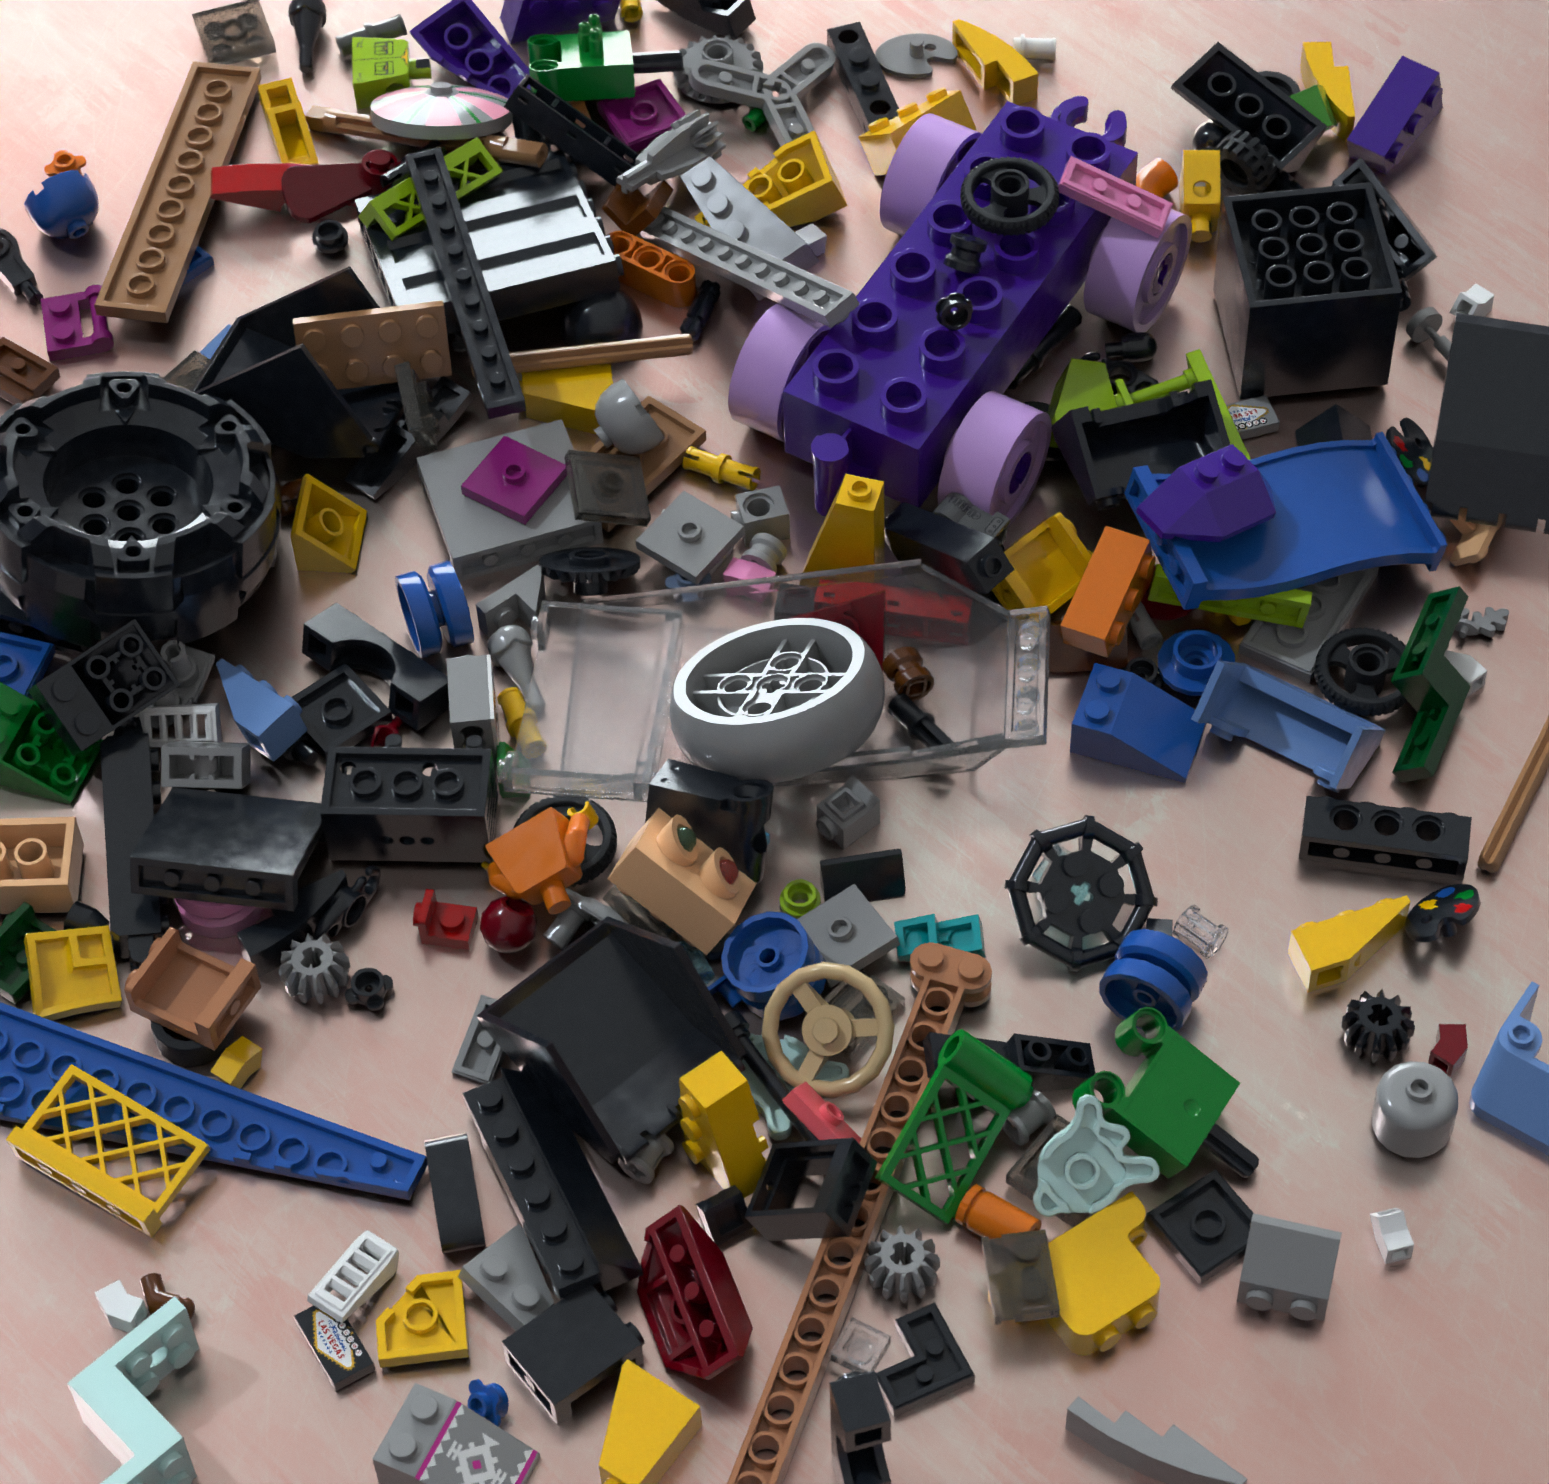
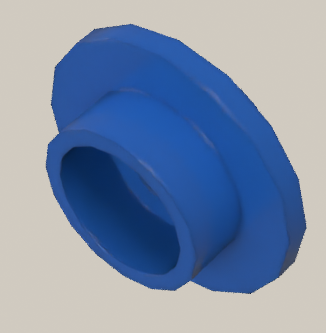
M1186 630L1172 635L1163 642L1157 656V667L1163 681L1173 690L1189 696H1202L1217 661L1235 662V654L1229 643L1217 634L1205 630Z

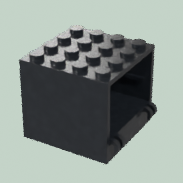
M1371 182L1222 198L1213 291L1240 399L1255 398L1263 395L1269 397L1388 385L1399 312L1408 309L1412 304L1406 281L1402 280L1400 285L1384 229L1389 222L1388 215L1382 199H1379L1377 204Z

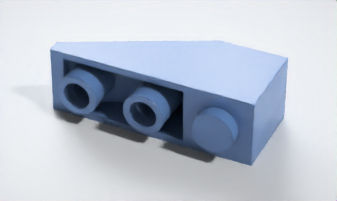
M221 658L216 665L234 721L247 742L251 743V747L274 762L308 730L300 717L303 713L301 707L290 696L286 695L283 698L278 695L277 691L267 681L263 679L260 682L256 681L252 674L241 664L235 667Z

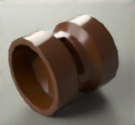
M901 647L891 652L884 659L882 664L883 670L887 678L894 682V690L897 695L905 693L914 702L926 696L935 684L930 671L926 667H922L923 659L915 647Z

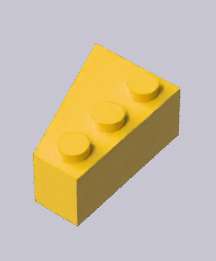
M945 87L939 88L926 95V102L920 105L914 102L897 110L899 116L891 120L885 117L869 124L868 128L870 131L858 136L874 175H887L891 161L902 139L911 126L925 114L932 113L976 130L961 90L946 91Z
M720 1051L679 1078L681 1097L678 1099V1103L682 1109L683 1118L680 1124L684 1131L685 1139L682 1142V1146L690 1160L695 1164L701 1162L723 1189L735 1185L742 1192L743 1197L746 1198L756 1188L766 1163L762 1152L769 1147L763 1135L757 1138L753 1123L760 1118L748 1080L727 1056Z

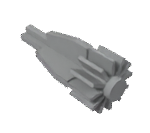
M697 109L670 125L673 128L672 130L656 137L640 153L635 161L636 166L617 177L616 180L621 185V191L628 194L646 183L653 185L687 172L710 156L714 160L721 157L723 154L720 151L725 149L726 145L719 141L725 135L724 132H718L716 128L719 124L718 121L709 122L710 113L706 112L701 115L700 110Z

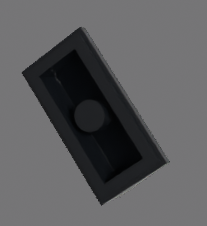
M901 849L821 860L820 884L824 902L853 884L857 886L869 902L905 896L906 886Z

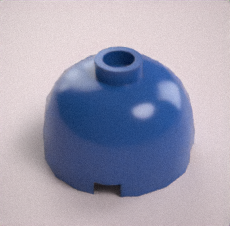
M78 170L61 172L41 182L44 189L37 195H35L33 190L28 194L24 206L29 218L37 229L52 238L76 239L82 237L88 232L89 226L94 222L99 212V200L95 186L86 173L84 176H81Z

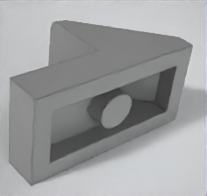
M538 564L476 604L479 628L488 637L500 627L512 625L519 617L537 635L539 634L546 592L544 576Z

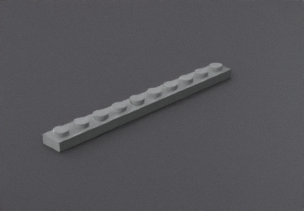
M663 207L657 218L640 232L644 240L830 328L846 320L849 313L860 305L853 292L666 207Z

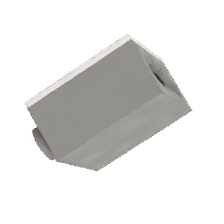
M464 655L457 658H446L449 715L454 748H466L467 738L471 735H478L482 738V749H492V763H494V766H497V745L500 742L498 703L491 655Z

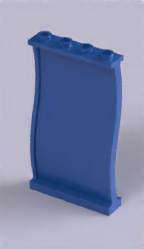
M1383 432L1376 433L1372 440L1319 442L1292 447L1249 460L1270 484L1276 514L1273 519L1222 542L1192 541L1176 536L1173 539H1161L1135 512L1137 507L1171 474H1152L1148 465L1133 467L1124 493L1147 539H1150L1151 547L1184 610L1199 608L1200 603L1206 600H1237L1261 597L1293 590L1350 572L1379 566L1425 564L1429 572L1436 571L1448 545L1445 535L1438 529L1430 515L1427 504L1422 501L1414 487L1412 478L1406 473L1398 459L1396 450L1390 445Z

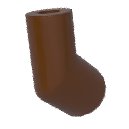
M303 478L287 482L280 488L282 517L294 514L296 508L293 501L299 498Z
M150 1273L141 1278L140 1284L150 1315L175 1296L186 1307L188 1316L192 1319L195 1314V1304L191 1298L166 1292L159 1273Z

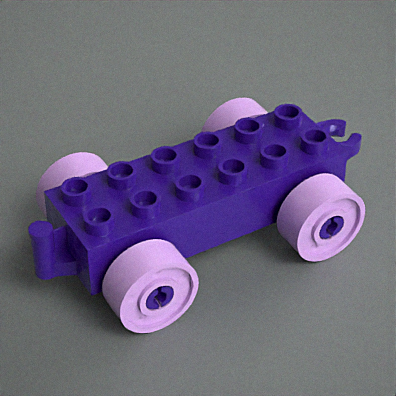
M1075 96L1064 100L1053 110L1050 118L1042 115L1034 108L1019 106L1007 101L983 133L932 113L923 115L911 126L898 146L889 166L880 199V220L883 227L901 235L902 238L856 296L860 305L849 313L846 320L834 325L832 328L779 303L769 308L757 321L740 351L733 370L728 395L729 412L733 420L785 442V452L813 464L815 509L819 514L826 517L845 474L884 481L885 496L901 503L907 502L919 508L939 482L938 505L949 493H959L968 498L974 506L992 516L997 511L1010 518L1009 526L1015 521L1030 498L1041 474L1050 445L1052 424L1051 418L1046 412L1005 396L1003 393L1084 282V307L1088 313L1136 333L1146 332L1152 327L1167 306L1180 279L1190 247L1192 223L1188 215L1171 209L1163 232L1159 238H1156L1059 193L1056 213L1045 226L1036 231H1031V233L1019 234V236L997 235L975 226L964 214L960 201L962 183L974 167L983 164L985 161L1000 157H1021L1022 159L1032 160L1034 163L1042 165L1052 174L1058 185L1069 158L1073 156L1136 186L1138 152L1124 147L1127 135V121L1123 111L1114 110L1108 114L1105 122V131L1102 135L1085 132L1074 127L1077 124L1087 122L1089 102L1085 96ZM1029 179V188L1039 187L1036 182ZM981 183L974 192V200L979 207L984 208L990 205L991 186L986 183ZM1028 205L1027 215L1035 212L1039 208L1037 206ZM953 232L969 234L988 242L986 252L980 256L979 261L982 267L979 274L962 272L950 268L943 263L945 255L951 251L950 237ZM950 293H962L965 295V299L971 300L973 304L972 317L964 328L950 330L938 322L936 318L938 313L935 307L941 298L948 296ZM953 307L950 311H955L957 308Z

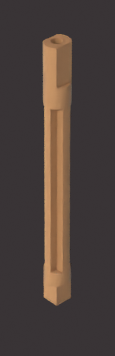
M312 105L305 115L309 130L339 135L347 134L424 147L431 141L386 133L371 123V116L345 112L340 109ZM492 134L478 137L495 161L541 168L548 157V148L545 143ZM474 138L438 140L442 144L437 148L445 147L446 151L452 152Z

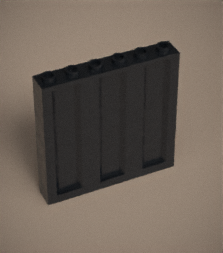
M563 150L548 153V157L541 168L512 163L500 164L499 167L503 171L500 176L459 200L498 321L586 300L596 295L621 291L618 276L624 275L620 255L614 253L610 235H605L601 217H596L593 200L591 197L587 198L584 182L582 179H578L575 163L567 161ZM486 168L471 171V173L484 175L488 172ZM451 177L456 192L459 190L460 179ZM382 193L355 199L357 215H360L369 201ZM417 198L414 199V205L419 206ZM398 209L388 215L396 228L405 223L406 211ZM358 217L360 230L390 306L443 300L447 334L460 331L425 221L391 241L378 222L366 228Z

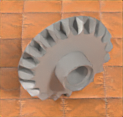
M714 34L712 39H706L701 36L698 43L689 41L687 48L680 49L683 55V70L673 72V76L679 89L689 97L707 103H727L732 101L701 94L691 87L689 75L695 62L703 59L714 60L763 73L764 68L760 52L755 51L753 44H745L742 37L732 40L729 34L724 38H718Z

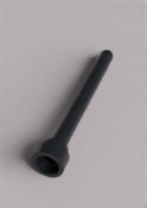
M738 1010L726 1013L724 1017L746 1052L742 1056L745 1062L805 1141L818 1140L784 1105L782 1100L790 1091L749 1039L751 1035L748 1030L749 1023Z

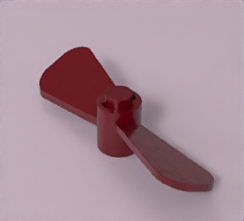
M373 150L363 156L362 163L289 167L283 173L281 179V190L287 209L295 220L309 224L354 203L355 199L384 193L391 187V183L382 188L380 176L399 165L401 161L398 162L397 158L388 151Z

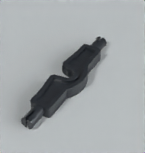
M0 228V279L10 288L14 295L18 296L23 293L32 306H36V300L40 304L43 295L36 288L35 275L23 261L16 238L10 232Z

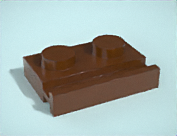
M5 337L0 339L1 398L14 405L16 403L24 404L26 401L39 398L60 378L59 369L55 365Z

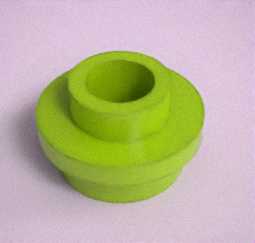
M797 879L789 882L780 894V907L782 911L796 919L821 905V896L818 889L807 880ZM797 900L806 901L805 903H795Z

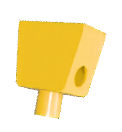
M1183 150L1179 184L1180 212L1188 215L1191 219V240L1199 243L1207 242L1212 238V232L1217 231L1221 204L1220 150ZM1198 182H1205V186L1194 185Z

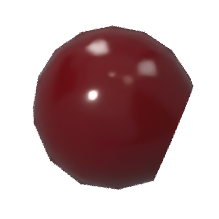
M503 896L491 901L482 912L480 931L490 948L504 954H513L526 949L535 938L538 921L533 908L521 899L513 900L508 896Z

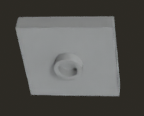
M683 491L637 538L636 547L641 552L697 585L745 535L744 526L688 492Z
M855 884L798 918L824 957L825 962L849 965L858 971L900 945L898 936ZM826 979V984L830 988L841 982Z

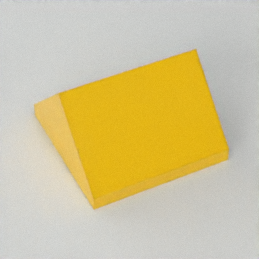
M309 474L303 476L290 536L297 570L352 573L356 570L367 510Z

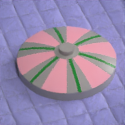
M435 82L431 85L414 86L392 91L377 97L370 105L371 123L376 128L397 136L425 140H458L494 134L511 125L513 113L504 108L508 99L502 95L474 87L452 85L447 82Z

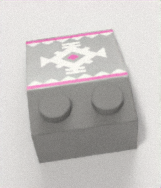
M415 1383L372 1460L378 1482L381 1484H526L541 1456L539 1452L459 1401Z

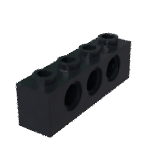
M1307 796L1298 859L1463 881L1469 855L1472 817L1459 816L1451 812L1421 811L1412 807L1398 808L1376 805L1372 802L1359 803L1336 800L1328 796Z

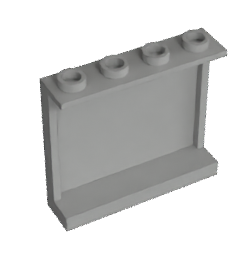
M562 419L505 433L489 439L470 442L459 447L433 452L416 458L421 486H425L450 556L451 564L459 582L538 561L542 556L551 552L570 548L590 547L603 543L601 517ZM504 435L568 466L566 478L526 525L463 495L461 490L463 482Z

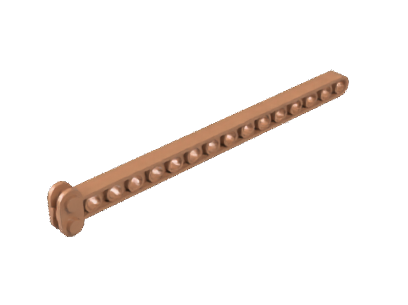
M930 942L919 945L911 954L910 981L918 995L859 1143L877 1161L870 1182L877 1184L879 1187L875 1190L867 1191L856 1218L864 1221V1225L853 1228L850 1237L822 1238L727 1484H782L864 1271L865 1259L869 1256L868 1246L877 1237L894 1190L875 1179L889 1153L879 1154L874 1149L881 1146L892 1149L931 1079L927 1076L924 1047H920L915 1043L924 1040L929 1032L952 1035L955 1032L964 1006H979L990 997L992 969L990 963L977 954ZM933 1006H942L946 1008V1010L942 1012H933L929 1010V1008ZM908 1075H914L920 1078L918 1081L915 1082H906L902 1080L903 1077ZM896 1110L906 1113L905 1116L900 1118H893L888 1114ZM908 1145L905 1151L910 1150V1145ZM906 1158L900 1159L891 1175L897 1180ZM838 1256H845L851 1260L845 1265H835L831 1262L833 1258ZM821 1294H832L836 1297V1300L830 1303H821L816 1298ZM807 1332H817L822 1335L819 1340L814 1342H808L801 1338ZM794 1370H801L807 1374L804 1379L799 1381H793L786 1377L789 1372ZM779 1409H786L792 1413L791 1417L785 1420H776L770 1415ZM762 1449H772L777 1453L770 1460H760L755 1456Z

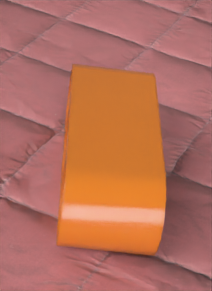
M614 231L608 234L613 243L614 253L620 255L624 275L618 276L619 282L672 307L685 308L692 304L697 291L695 267L691 262L628 232Z

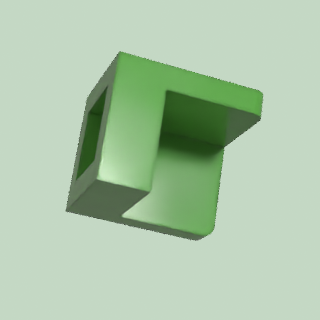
M1315 85L1289 96L1327 125L1326 130L1338 126L1322 85Z

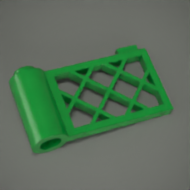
M963 1029L954 1032L942 1047L938 1057L939 1065L875 1177V1179L944 1224H949L951 1219L955 1220L961 1200L965 1196L1010 1112L1016 1107L1019 1109L1024 1107L1033 1094L1031 1075ZM944 1081L955 1087L959 1106L944 1110L940 1109L937 1093ZM967 1096L973 1099L974 1102L968 1103ZM983 1106L994 1113V1116L986 1130L974 1133L970 1109ZM930 1107L932 1113L926 1114ZM960 1112L965 1136L947 1140L942 1116ZM933 1119L938 1143L919 1147L916 1131L921 1122ZM981 1138V1140L979 1141V1143H978V1145H977L976 1139ZM967 1142L970 1159L966 1167L953 1170L949 1146ZM908 1145H910V1150L905 1151ZM940 1149L945 1173L926 1178L921 1154ZM912 1157L917 1180L903 1184L891 1175L900 1159ZM960 1175V1177H959V1179H958V1181H957V1183H956L955 1177ZM946 1179L949 1197L941 1209L931 1202L928 1184ZM919 1187L920 1194L912 1190V1188Z

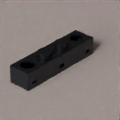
M860 21L827 29V46L836 55L834 66L863 132L870 131L868 125L874 121L885 117L891 120L899 116L897 113L899 107ZM884 104H885V107H886L888 113L883 114V115H876V114H879V113H883V112H884Z
M526 74L504 105V108L538 131L540 137L545 142L557 145L568 153L573 162L580 166L588 167L614 187L617 185L616 179L618 176L636 166L635 161L639 156L637 152L529 74ZM528 84L532 86L534 89H536L537 92L534 93L533 91L528 89ZM579 120L586 126L582 128L580 125L575 123V121ZM624 154L633 159V162L631 163L623 157Z

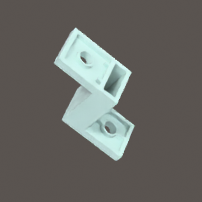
M175 1296L68 1382L83 1423L123 1464L101 1484H191L192 1480L197 1477L183 1437L145 1398L157 1388L160 1380L174 1369L184 1367L193 1358L195 1352L200 1349L186 1307Z

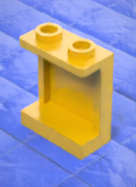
M1058 512L1041 521L1003 551L1015 570L996 585L992 592L1021 633H1027L1044 624L1050 619L1049 615L1074 596L1093 553L1086 549L1079 539L1073 523L1065 518L1062 513Z

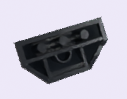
M1360 158L1334 179L1332 186L1372 183L1377 204L1379 199H1382L1388 215L1389 222L1384 229L1399 282L1402 280L1408 281L1437 258V255L1432 245L1396 198L1364 160Z

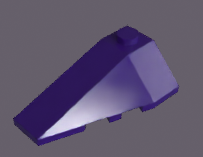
M451 0L409 31L410 35L431 60L478 89L497 93L509 99L526 74H529V68L472 0Z

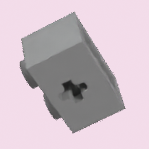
M170 741L161 747V787L242 789L250 783L251 743Z

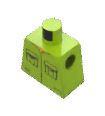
M352 37V78L356 108H368L374 99L383 94L412 87V80L432 78L430 58L410 59L409 45L405 39Z

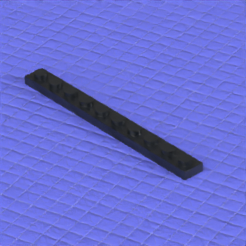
M441 148L405 155L407 169L488 419L526 411L525 399Z

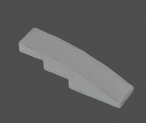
M1079 1396L1067 1408L1066 1430L1104 1455L1145 1476L1166 1484H1247L1246 1477L1174 1424L1161 1437L1126 1410L1114 1423Z

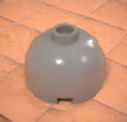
M623 378L618 382H614L600 395L595 405V416L600 426L594 429V431L606 448L614 445L624 454L637 455L655 448L665 439L653 418L647 413L641 401Z

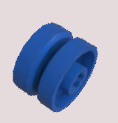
M447 560L428 567L427 582L429 591L422 576L416 571L395 576L397 594L405 623L420 658L441 652L442 635L440 627L447 642L454 648L474 642L473 626L466 596L450 561Z
M770 911L751 916L736 926L725 941L721 955L723 973L749 1010L762 1018L764 1017V1008L781 981L798 968L825 962L824 957L798 919L784 912ZM826 979L810 982L809 984L821 995ZM794 994L789 997L782 1009L780 1020L798 1016L805 1011Z
M1148 929L1135 930L1124 937L1115 954V961L1108 966L1099 982V994L1104 1004L1123 1021L1140 1008L1152 1007L1160 1011L1165 1017L1167 1025L1177 1032L1187 1020L1191 1012L1192 1003L1201 994L1207 982L1208 971L1203 960L1190 947L1177 938L1160 931Z

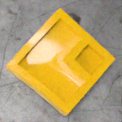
M109 925L25 934L24 944L33 1014L53 1021L72 1015L119 1008L121 1006L122 997Z

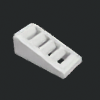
M219 703L152 706L139 713L143 733L149 734L150 747H162L170 741L222 742ZM197 714H204L206 735H199ZM167 715H174L175 737H168ZM182 715H189L190 736L183 735ZM151 716H159L160 738H152Z
M366 1230L350 1245L308 1294L307 1301L340 1323H343L397 1273L398 1249ZM357 1267H360L364 1271L368 1272V1274L366 1275L362 1271L358 1270ZM346 1279L357 1287L354 1288L343 1280ZM334 1290L347 1299L343 1302L330 1292Z

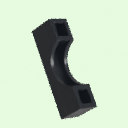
M337 602L304 623L302 653L329 672L346 663L351 669L369 671L383 678L390 686L388 708L394 716L399 717L418 731L449 709L448 678L443 672L437 670Z
M875 1370L863 1374L857 1371L846 1373L840 1376L837 1381L829 1383L832 1465L838 1484H891L882 1444L891 1441V1418Z

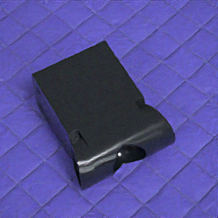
M668 758L649 783L645 823L658 808L671 818L676 814L681 815L687 820L699 840L713 851L718 847L725 849L734 860L737 869L755 883H759L763 880L765 871L767 840L764 825L771 817L774 785L769 781L761 779L738 781L737 777Z

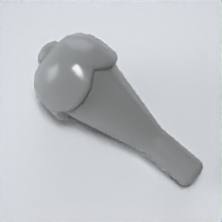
M518 625L502 626L488 640V652L491 655V660L497 667L501 666L521 689L530 711L534 712L535 715L541 714L545 711L546 705L535 683L531 657L532 639L528 632Z

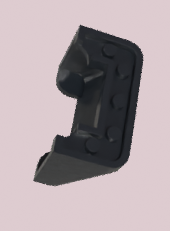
M1211 379L1193 383L1191 385L1192 391L1189 393L1188 391L1179 393L1173 391L1163 398L1100 411V407L1089 411L1088 406L1073 409L1051 426L1055 442L1089 506L1097 505L1098 511H1104L1121 505L1120 500L1127 499L1124 493L1133 467L1148 465L1152 474H1172L1178 467L1230 445Z

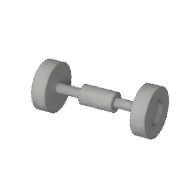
M1434 307L1423 308L1409 320L1406 326V333L1416 343L1432 338L1435 341L1433 346L1448 361L1451 342L1445 336L1437 334L1442 325L1443 317Z

